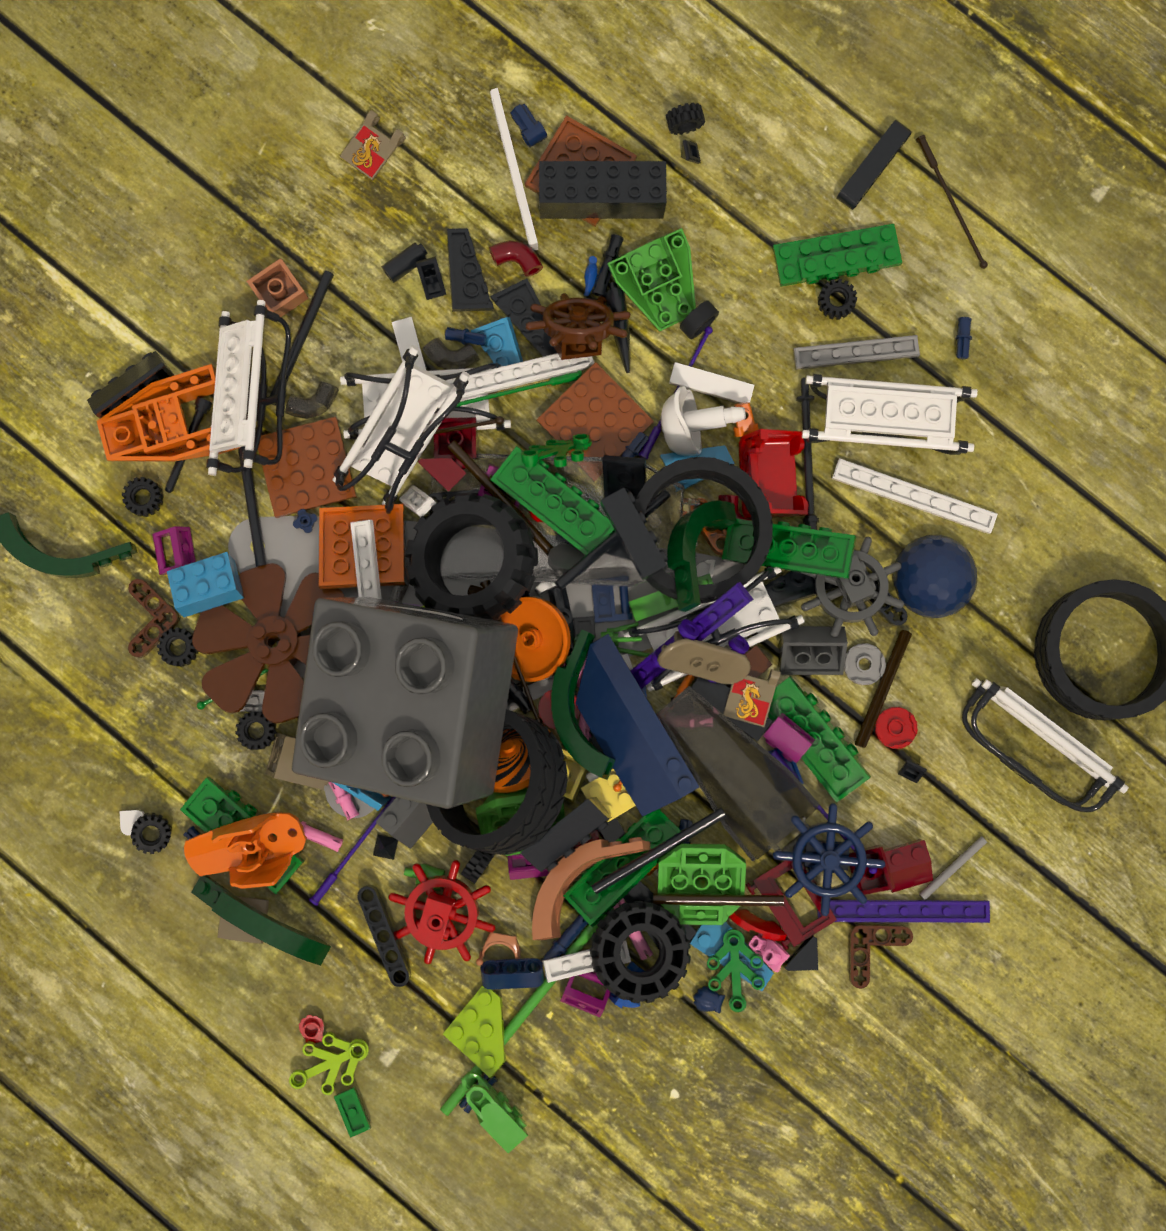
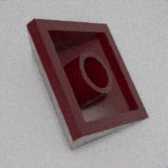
M476 417L445 418L438 429L476 423L477 419ZM477 427L434 434V458H451L456 460V456L447 448L455 440L472 459H477Z
M875 845L865 848L867 859L884 860L885 867L877 868L875 874H871L869 868L866 867L863 878L857 887L864 895L895 889L883 847ZM849 853V857H856V853ZM849 866L851 873H853L855 866Z

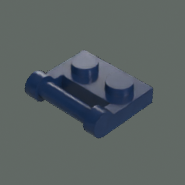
M629 578L591 581L595 623L633 620L629 606ZM613 586H619L622 614L615 613Z

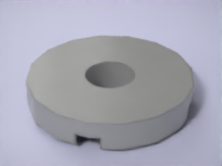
M868 643L857 644L846 653L844 672L853 683L871 685L884 674L886 668L885 657L876 646ZM865 658L869 661L870 667L868 670H862L859 667L861 659Z

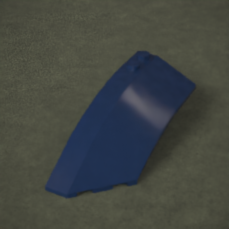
M609 634L591 643L575 704L604 754L615 759L613 769L643 817L698 789L699 784Z

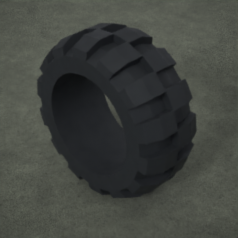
M473 492L457 494L454 500L449 501L444 498L431 507L433 512L427 518L421 516L413 527L417 533L414 540H408L405 557L409 558V566L405 568L409 585L414 587L417 599L425 608L499 621L500 615L505 612L511 614L522 604L519 599L525 591L530 592L536 578L533 575L534 566L538 565V548L534 546V535L527 522L512 507H509L500 499L487 494L477 496ZM474 525L495 527L501 536L504 546L503 564L497 577L489 586L477 593L463 596L453 595L443 582L440 568L441 557L447 543L455 534L467 527Z

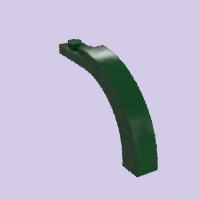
M720 500L704 503L683 515L675 524L668 542L667 565L669 569L674 570L679 611L687 612L701 605L695 558L696 544L700 532L703 528H714L722 531L737 523L734 503Z
M9 512L0 515V543L21 563L52 576L83 578L100 574L98 566L106 567L111 565L114 560H127L132 558V554L138 553L135 544L127 542L81 558L64 559L52 557L41 552L26 538L19 526L16 515Z
M581 629L580 634H577L574 639L572 654L570 653L566 659V668L557 667L551 692L552 716L558 736L573 759L592 774L608 780L615 759L603 754L588 741L579 726L575 712L576 684L587 658L589 646L595 638V635Z
M207 875L199 877L191 892L210 906L214 913L229 923L292 956L321 966L331 948L330 945L319 937L297 930L257 910Z

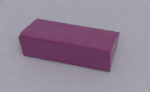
M522 854L508 856L510 880L548 876L550 873L547 869L540 872Z

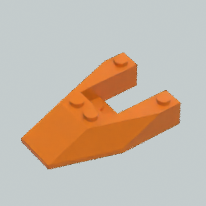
M209 364L152 382L97 420L107 461H181L209 456L211 427L189 434L181 404L195 400L197 397L202 398L214 394L216 368ZM238 448L218 452V454L226 453Z

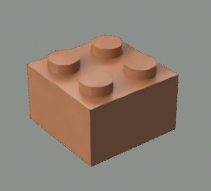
M281 258L246 281L257 298L266 302L267 310L279 314L280 317L309 299Z

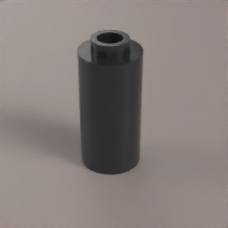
M414 242L381 267L394 284L415 269L417 261L427 259L425 255L428 253L421 243L417 245Z

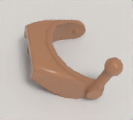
M490 932L483 950L479 953L476 964L478 966L483 964L485 951L495 944L508 946L513 951L515 959H520L521 950L517 936Z

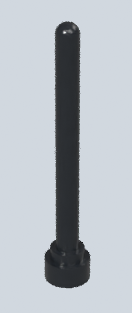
M200 397L196 398L194 403L196 412L188 430L189 434L197 432L203 415L210 411L213 405L212 402ZM185 460L175 462L165 487L167 493L173 492Z

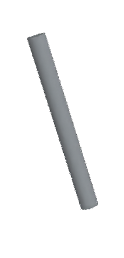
M981 836L919 895L926 900L978 852L987 841Z

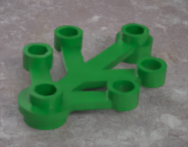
M576 434L573 436V440L551 439L546 441V445H531L529 450L521 452L522 463H524L525 467H535L539 460L557 454L554 457V466L565 467L567 466L566 456L568 451L575 449L571 452L572 461H583V451L592 445V440L588 434Z
M730 929L723 936V946L714 955L708 957L707 966L711 970L718 969L720 960L729 951L731 959L716 976L709 979L708 987L712 991H718L723 980L732 973L733 995L729 999V1006L734 1012H742L746 1008L747 1001L746 997L741 993L740 972L752 982V987L756 990L764 987L765 980L739 959V951L750 959L751 966L756 969L763 966V957L760 954H756L744 943L745 937L741 931ZM735 937L738 942L733 944L730 942V939ZM759 958L761 962L759 964H755L753 962V959ZM710 960H716L718 962L717 965H711ZM760 979L762 984L756 985L754 981ZM717 981L719 985L714 987L711 985V982ZM739 1001L742 1003V1005L740 1007L734 1006V1002Z

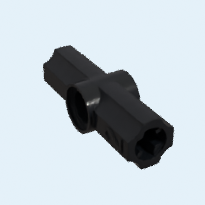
M558 587L548 590L550 603L555 605L563 615L569 617L567 624L570 630L571 644L569 652L574 649L576 632L566 587L562 590Z

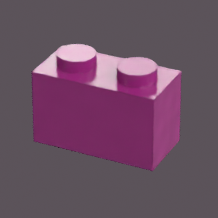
M784 713L780 714L763 735L766 738L765 741L771 747H777L783 752L782 755L788 761H794L795 763L800 760L815 741L812 736Z

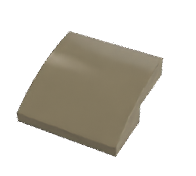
M237 896L267 915L269 900ZM220 917L217 938L263 944V941Z

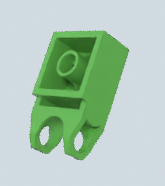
M469 1071L461 1078L467 1103L476 1113L479 1124L507 1153L512 1151L528 1136L525 1129L527 1124L521 1118L523 1116L521 1111L516 1106L511 1107L507 1096L502 1091L498 1093L480 1074ZM469 1078H476L478 1085L473 1084L469 1089L466 1086V1081Z

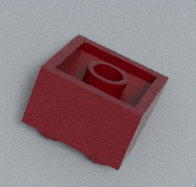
M451 458L420 459L418 461L448 492L466 474L464 471L466 467L458 459L453 461Z
M918 839L884 849L895 889L891 890L892 893L933 881L932 863L925 840Z

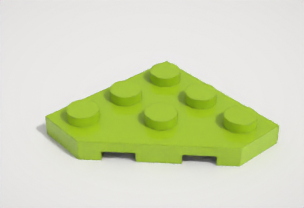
M482 986L445 1030L443 1035L489 1078H492L506 1061V1053L504 1052V1021L502 1020L503 1005L501 996L494 990L486 989Z

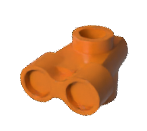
M750 402L735 404V407H744L748 416L746 419L736 422V426L733 427L734 436L742 437L759 430L758 423L754 421Z

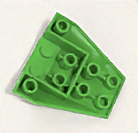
M682 228L659 237L607 263L615 283L658 331L683 321L696 308L691 250Z

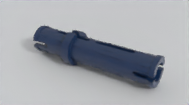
M580 914L557 941H553V946L541 958L542 961L559 957L567 952L566 949L588 924Z

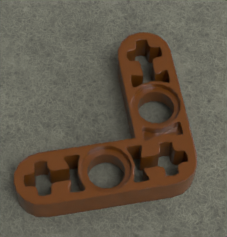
M135 579L129 584V593L154 617L128 645V651L132 656L142 658L160 642L158 641L159 637L162 638L164 632H168V629H173L178 624L179 614L146 581ZM137 584L143 585L142 590L148 594L146 597L139 592L135 593L137 590L135 586ZM158 598L159 606L156 609H151L149 607L150 599ZM166 613H168V614H172V613H173V615L171 616V618L173 619V621H172V622L166 621V622L163 624V626L166 627L165 630L163 629L162 626H160L159 624H157L158 621H159L160 623H163V622L166 620V617H165V614H166ZM152 627L159 629V635L155 639L150 638L148 634ZM143 636L146 640L151 642L150 645L148 643H144L142 645V652H135V650L137 649L135 645H141L145 641L144 639H142Z
M859 924L853 926L849 933L850 983L859 989L868 986L870 982V945L907 946L913 940L911 929L901 925ZM859 929L865 933V937H861V944H866L865 948L860 946L854 947V943L858 944V938L854 934L858 933ZM879 929H884L887 933V938L884 941L876 939L875 935ZM890 929H893L892 933L901 934L902 930H904V933L908 934V938H904L902 942L900 938L892 937ZM859 950L865 953V959L860 963L854 960V954ZM854 965L859 967L865 966V970L861 969V975L865 977V980H861V984L854 980V977L858 976V969H854Z

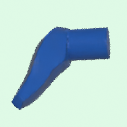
M595 256L589 257L585 271L586 287L584 296L590 294L596 282L598 269Z

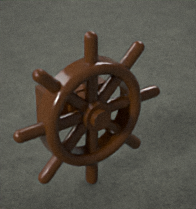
M563 293L560 296L561 300L555 301L547 307L532 304L530 307L531 311L542 314L543 320L528 322L525 325V328L529 331L543 329L547 335L552 337L549 341L550 345L555 346L554 348L561 360L602 355V340L610 335L621 338L627 337V331L614 327V321L629 319L631 314L629 311L612 312L605 305L606 298L604 296H600L597 300L587 298H569L566 293Z

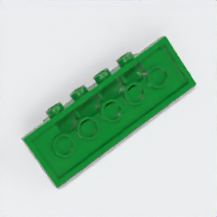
M895 224L776 244L772 247L780 287L805 282L810 285L822 279H827V281L836 280L839 276L844 275L854 277L861 272L872 274L880 269L900 266L903 263Z
M516 446L490 480L583 554L587 555L614 530L609 519L598 510L600 505L591 498L588 501L581 496L583 492L573 485L570 488L564 483L567 479L558 472L555 474L548 470L550 466L542 459L537 462L535 467H525L521 458L523 450Z
M736 519L737 523L729 526L727 529L722 560L746 564L754 543V528L752 521ZM778 521L777 524H773L772 542L762 566L849 579L856 536L832 532V529L819 527V530L811 529V526L804 524L793 527L790 526V523Z
M789 676L776 686L768 718L774 723L780 714L784 713L815 739L801 759L837 803L870 779L871 776L858 761L859 757L857 754L859 752L852 743L847 744L843 739L845 734L838 726L834 727L830 722L832 718L825 709L821 711L816 705L818 703L817 698L812 693L807 694L806 691L803 692L794 679Z
M210 777L205 778L180 809L204 832L258 816L256 814L257 809L251 804L245 805L240 800L242 797L237 791L224 790ZM297 853L293 855L289 867L278 882L273 886L266 887L274 894H277L304 863V860Z
M658 809L643 816L637 823L632 824L628 828L627 833L616 841H622V844L629 843L631 838L642 837V840L650 842L652 849L681 832V830ZM647 851L601 860L592 868L585 870L582 877L563 896L591 927H594L608 911L658 864V858L599 894H596L592 889V884Z

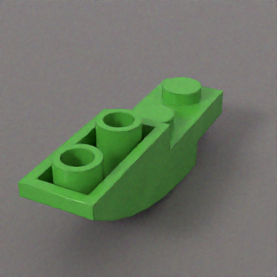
M710 573L698 577V585L713 584ZM657 591L629 602L634 620L637 622L678 607V600Z

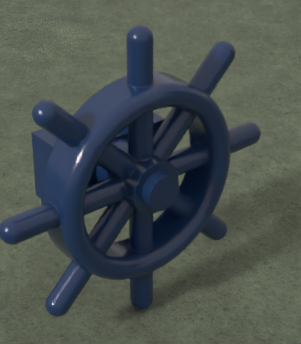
M835 803L829 805L828 822L817 823L809 828L798 816H792L791 822L801 833L793 846L792 852L775 851L773 853V858L776 860L792 862L794 874L798 879L785 891V896L791 898L803 887L813 894L822 896L820 911L822 916L829 914L830 897H838L851 892L861 904H865L867 897L857 885L863 878L866 867H885L884 860L867 859L864 845L860 840L873 828V824L866 822L853 832L846 826L836 823L838 807ZM827 832L826 841L818 840L815 836ZM835 834H842L847 839L844 842L835 841ZM851 846L855 849L856 857H849ZM802 864L804 867H807L808 872L806 874L803 871ZM848 866H855L852 875L849 877L844 870L848 871ZM824 870L823 886L811 882L812 879ZM832 873H835L843 883L831 887Z

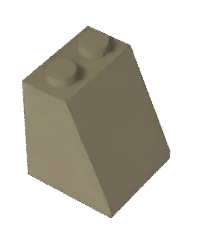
M277 732L266 774L275 779L323 790L329 781L295 774L292 771L296 737Z

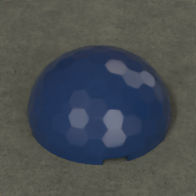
M927 535L917 538L905 546L895 561L901 564V569L893 573V584L897 596L915 614L927 618H943L953 615L963 609L975 593L977 587V567L975 561L964 545L950 537Z

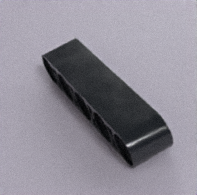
M895 120L839 192L836 199L851 210H854L907 141L912 131Z
M366 885L358 892L359 904L391 983L396 987H402L410 980L411 970L399 940L395 937V930L379 890L373 885ZM368 889L373 892L374 897L372 901L364 899L363 893L365 890ZM373 910L381 912L382 917L380 921L372 919L371 913ZM381 930L389 932L390 938L388 941L380 939L379 932ZM389 950H394L398 954L396 961L388 959L387 953ZM396 971H403L406 974V980H397L395 977Z

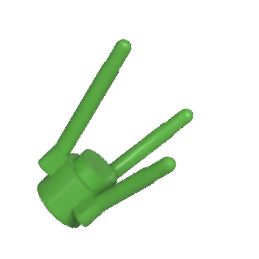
M638 622L616 628H607V632H601V637L609 634L616 646H619V642L642 641V637H619L618 633H615L638 626ZM617 647L621 653L643 657L650 655L641 651Z

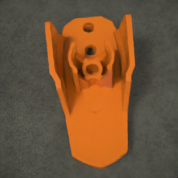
M284 812L267 813L240 820L185 841L184 854L190 867L199 876L229 871L230 885L232 887L244 889L273 886L289 867L292 856L303 850L307 837L303 831L302 823L295 815Z

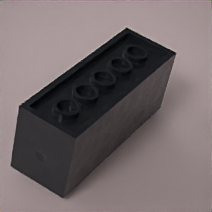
M539 161L540 219L664 218L667 203L666 161Z

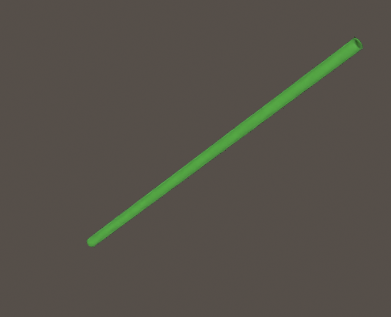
M588 924L564 955L580 952L591 939L593 932H596L597 924L594 927ZM545 977L544 983L537 987L505 1027L504 1046L556 981L548 983ZM476 1065L470 1071L480 1075L483 1073ZM469 1078L466 1081V1086L470 1089L477 1079ZM460 1083L440 1108L447 1116L465 1096L462 1083Z

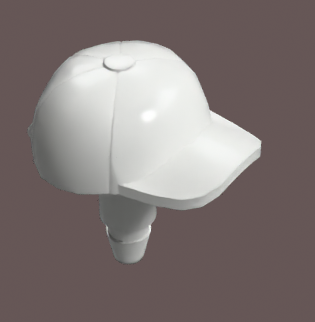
M685 386L679 387L675 394L671 395L663 404L661 426L665 441L669 449L678 455H700L702 449L700 431L727 427L728 423H736L746 419L745 408L732 406L731 408H724V406L697 410L692 391L690 389L687 390Z

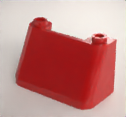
M759 429L743 435L739 441L740 469L746 472L758 484V487L761 488L769 503L772 517L808 515V501L804 496L797 495L795 455L800 454L805 446L802 431ZM742 502L744 517L751 518L745 504Z

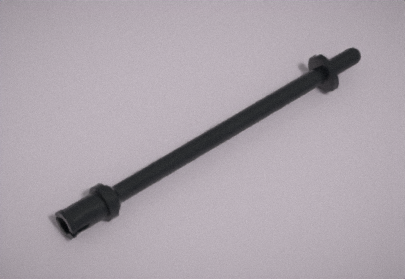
M803 377L800 381L801 396H798L796 401L801 402L802 428L803 430H809L811 428L810 402L815 397L809 395V384H806V377ZM804 438L805 495L808 501V515L802 521L803 524L811 526V529L817 530L819 518L815 515L812 444L808 443Z

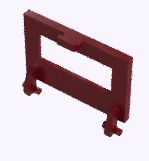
M784 860L755 878L753 885L745 884L751 895H755L754 889L757 888L761 895H783L775 879L793 869L792 862ZM802 864L803 871L806 874L807 870ZM805 888L821 914L822 896L813 894ZM785 896L784 906H769L781 928L787 934L788 938L785 941H780L785 950L789 949V943L795 947L837 920L831 909H829L827 916L821 915V917L803 927Z

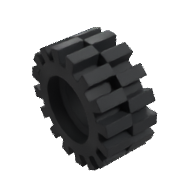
M685 103L684 106L678 105V108L674 107L672 111L669 110L668 114H666L669 132L671 134L674 133V135L678 133L679 135H683V133L688 134L690 133L689 131L694 132L696 128L700 129L705 124L702 106L699 103H691L690 105Z
M833 279L830 283L827 282L818 296L819 309L821 312L824 311L823 315H829V319L836 317V320H840L841 317H847L857 302L856 290L853 291L854 286L852 284L849 286L846 280L842 282V279L837 281ZM835 292L841 293L845 297L844 305L839 307L832 305L830 295Z
M136 477L133 478V482L131 480L127 482L129 485L123 488L125 493L122 492L124 497L122 501L130 512L137 516L149 517L148 514L154 515L155 510H160L159 505H163L161 498H164V495L161 493L162 489L158 484L145 477H141V479ZM142 489H146L150 493V500L144 505L138 504L135 499L136 493Z
M181 628L168 629V632L163 633L164 636L162 638L159 637L158 641H160V644H157V648H159V651H157L158 655L169 665L180 667L185 664L189 665L191 660H195V654H198L192 643L193 633ZM181 639L185 642L186 649L183 654L174 655L171 652L170 647L174 640Z
M253 711L246 713L243 718L239 719V724H236L237 731H235V734L238 735L237 740L247 749L262 750L267 746L269 747L271 742L275 740L274 735L277 733V730H275L276 724L267 720L262 712ZM255 722L260 723L264 728V733L259 739L251 738L248 733L250 725Z
M146 813L143 817L140 816L133 824L130 835L133 846L136 845V849L138 851L142 850L144 854L147 852L154 854L156 851L159 853L163 848L165 849L170 841L171 826L168 824V820L162 818L163 816L160 814L158 816L155 815L156 813L151 815ZM155 826L160 832L159 837L154 841L146 840L142 834L144 828Z
M476 851L461 872V875L475 884L495 854Z

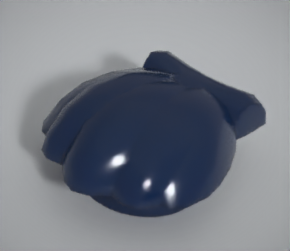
M703 986L693 995L694 1004L700 1011L721 1013L725 995L718 994L716 991L710 990L709 987Z

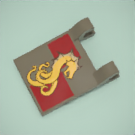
M370 110L364 123L340 157L373 181L396 148L405 141L406 137L398 129L395 130L391 139L378 131L374 126L379 122L380 118L378 114Z
M771 669L768 681L747 675L743 680L733 683L723 716L765 727L781 672Z

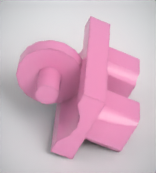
M760 933L755 935L749 943L750 948L756 954H760L763 957V961L774 972H779L782 964L790 955L776 941L761 938L762 934Z

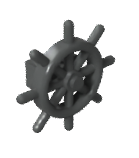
M871 537L864 538L860 551L854 550L849 579L803 573L816 578V598L803 603L801 609L808 611L820 605L828 615L835 619L830 632L832 637L839 635L843 622L855 623L861 621L865 622L870 634L876 636L878 635V629L872 616L881 609L883 604L886 603L897 608L904 607L902 600L888 595L889 584L887 575L900 570L901 564L895 562L883 568L874 557L868 554L872 543ZM866 567H868L873 573L866 575ZM876 580H877V582H878V592L875 591V590H876V586H875V584H874V582H873V581H876ZM825 582L836 585L839 588L826 593ZM843 595L840 607L838 608L831 600ZM871 598L875 599V602L867 608L864 602ZM857 606L859 611L848 612L847 610L848 607Z

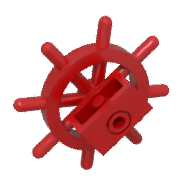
M458 860L452 862L448 876L441 875L427 878L421 865L415 863L412 868L420 883L413 889L409 897L396 893H390L388 896L390 901L405 905L404 913L407 926L394 932L396 939H401L411 933L418 942L427 947L424 957L425 964L432 963L435 950H448L455 947L458 949L463 960L469 961L471 955L464 942L471 936L474 929L478 928L488 932L495 931L494 924L478 919L479 908L477 899L490 893L491 887L485 885L472 892L465 883L456 879L460 867ZM445 887L443 895L437 894L433 888ZM452 891L457 892L461 898L458 900L451 898ZM423 892H426L428 896L426 903L417 900ZM467 905L469 916L457 913L456 911ZM415 909L423 911L422 917L419 920L416 918ZM451 920L466 924L467 926L462 932L458 933Z

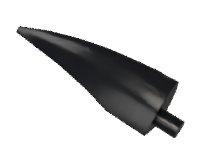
M615 282L609 283L610 290L605 294L606 305L612 312L627 311L625 293L621 288H618ZM629 320L614 321V327L624 329L628 333L626 338L614 336L625 371L630 373Z

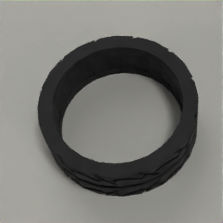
M691 457L677 460L656 472L647 480L639 492L634 506L637 512L642 511L645 516L649 504L660 491L679 481L697 478L712 480L722 484L742 500L751 516L754 528L752 551L742 570L729 579L715 584L699 585L701 603H708L719 599L737 583L741 582L744 586L754 577L768 555L772 542L773 522L766 497L761 488L758 487V484L746 472L720 459ZM662 570L646 579L653 588L677 600L675 578Z
M1124 580L1097 581L1066 593L1049 608L1041 619L1034 645L1036 668L1039 671L1038 674L1043 686L1068 711L1089 719L1115 720L1140 716L1154 710L1166 700V601L1151 589L1135 582ZM1089 598H1112L1133 607L1145 618L1156 639L1158 656L1153 677L1143 692L1123 705H1106L1083 695L1072 684L1061 662L1059 645L1064 624L1073 610Z
M506 709L503 730L514 728L526 744L530 757L531 773L524 801L515 815L506 824L495 831L482 835L470 824L463 804L449 809L426 804L431 820L437 829L441 830L443 836L452 843L462 847L465 846L469 849L490 854L509 855L525 850L545 835L560 813L565 798L563 795L566 793L568 777L566 761H564L565 756L561 745L554 734L548 731L549 729L538 720Z

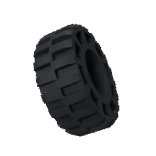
M633 901V903H623L615 910L611 909L606 913L607 916L598 922V928L595 933L593 932L591 938L593 941L592 947H590L591 964L598 976L597 978L610 992L620 999L629 1000L632 1003L643 1001L651 1003L659 997L663 999L668 996V992L671 989L675 990L680 985L678 982L681 977L685 978L687 974L685 969L687 963L690 964L691 960L689 955L690 941L686 937L687 932L684 926L680 924L679 919L674 914L651 902ZM636 931L651 933L659 943L657 961L651 968L643 972H634L626 968L620 956L624 940Z

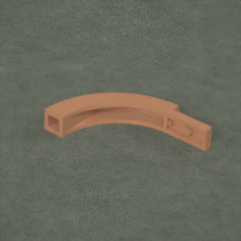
M642 837L631 838L629 843L622 844V841L609 843L608 840L599 839L579 846L568 858L565 859L563 857L558 862L559 865L550 871L538 893L532 918L533 940L561 937L560 914L565 898L563 895L585 869L604 859L651 850L650 842L642 840Z

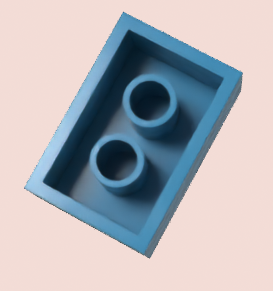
M228 552L167 571L174 607L183 617L244 598L236 562Z

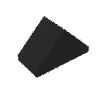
M436 256L417 261L416 266L426 300L446 295Z
M811 936L806 939L782 966L787 971L818 970L817 938Z

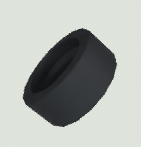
M706 300L682 321L680 329L689 339H694L713 323L719 315V311L710 301Z

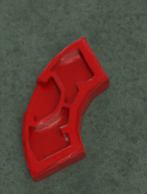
M747 909L736 910L729 916L734 923L749 932L751 929L762 934L761 938L772 941H785L787 934L774 921L761 919Z

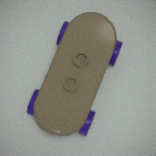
M687 619L682 620L678 625L679 631L674 633V640L668 646L663 645L661 648H657L651 655L653 662L661 669H670L700 677L713 683H737L747 677L751 668L749 659L744 655L749 650V644L745 638L738 634L737 637L728 640L729 646L726 645L725 647L698 641L695 639L699 636L700 631L692 621Z

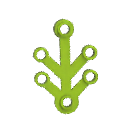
M327 1032L322 1038V1043L326 1047L335 1046L345 1050L340 1054H336L316 1047L314 1042H306L302 1049L303 1054L315 1056L325 1061L304 1071L301 1069L294 1070L289 1078L291 1087L301 1089L305 1086L307 1079L330 1069L326 1081L321 1086V1091L324 1095H331L335 1089L334 1082L340 1065L349 1059L347 1070L341 1076V1082L345 1086L351 1085L354 1081V1072L358 1061L365 1059L368 1055V1044L362 1039H354L348 1042L336 1038L332 1032ZM330 1036L333 1038V1041L328 1043L325 1037ZM312 1046L313 1051L308 1052L305 1047ZM360 1046L362 1051L357 1053L354 1047ZM301 1075L303 1080L297 1081L295 1076ZM349 1075L352 1080L345 1081L344 1076ZM328 1084L332 1089L327 1091L324 1089V1086Z

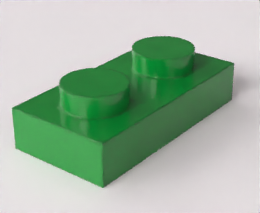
M355 1087L334 1096L350 1138L371 1129L370 1122Z

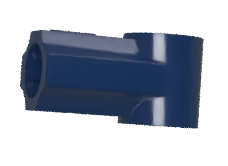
M519 104L510 112L512 119L521 131L523 140L529 148L548 137L543 125L535 120L525 104Z

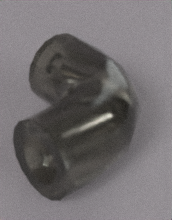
M439 337L427 343L422 349L437 367L445 370L465 369L480 360L469 343L458 350H450Z
M320 381L315 394L309 398H302L291 394L285 408V413L305 419L320 416L329 410L336 399L339 388Z

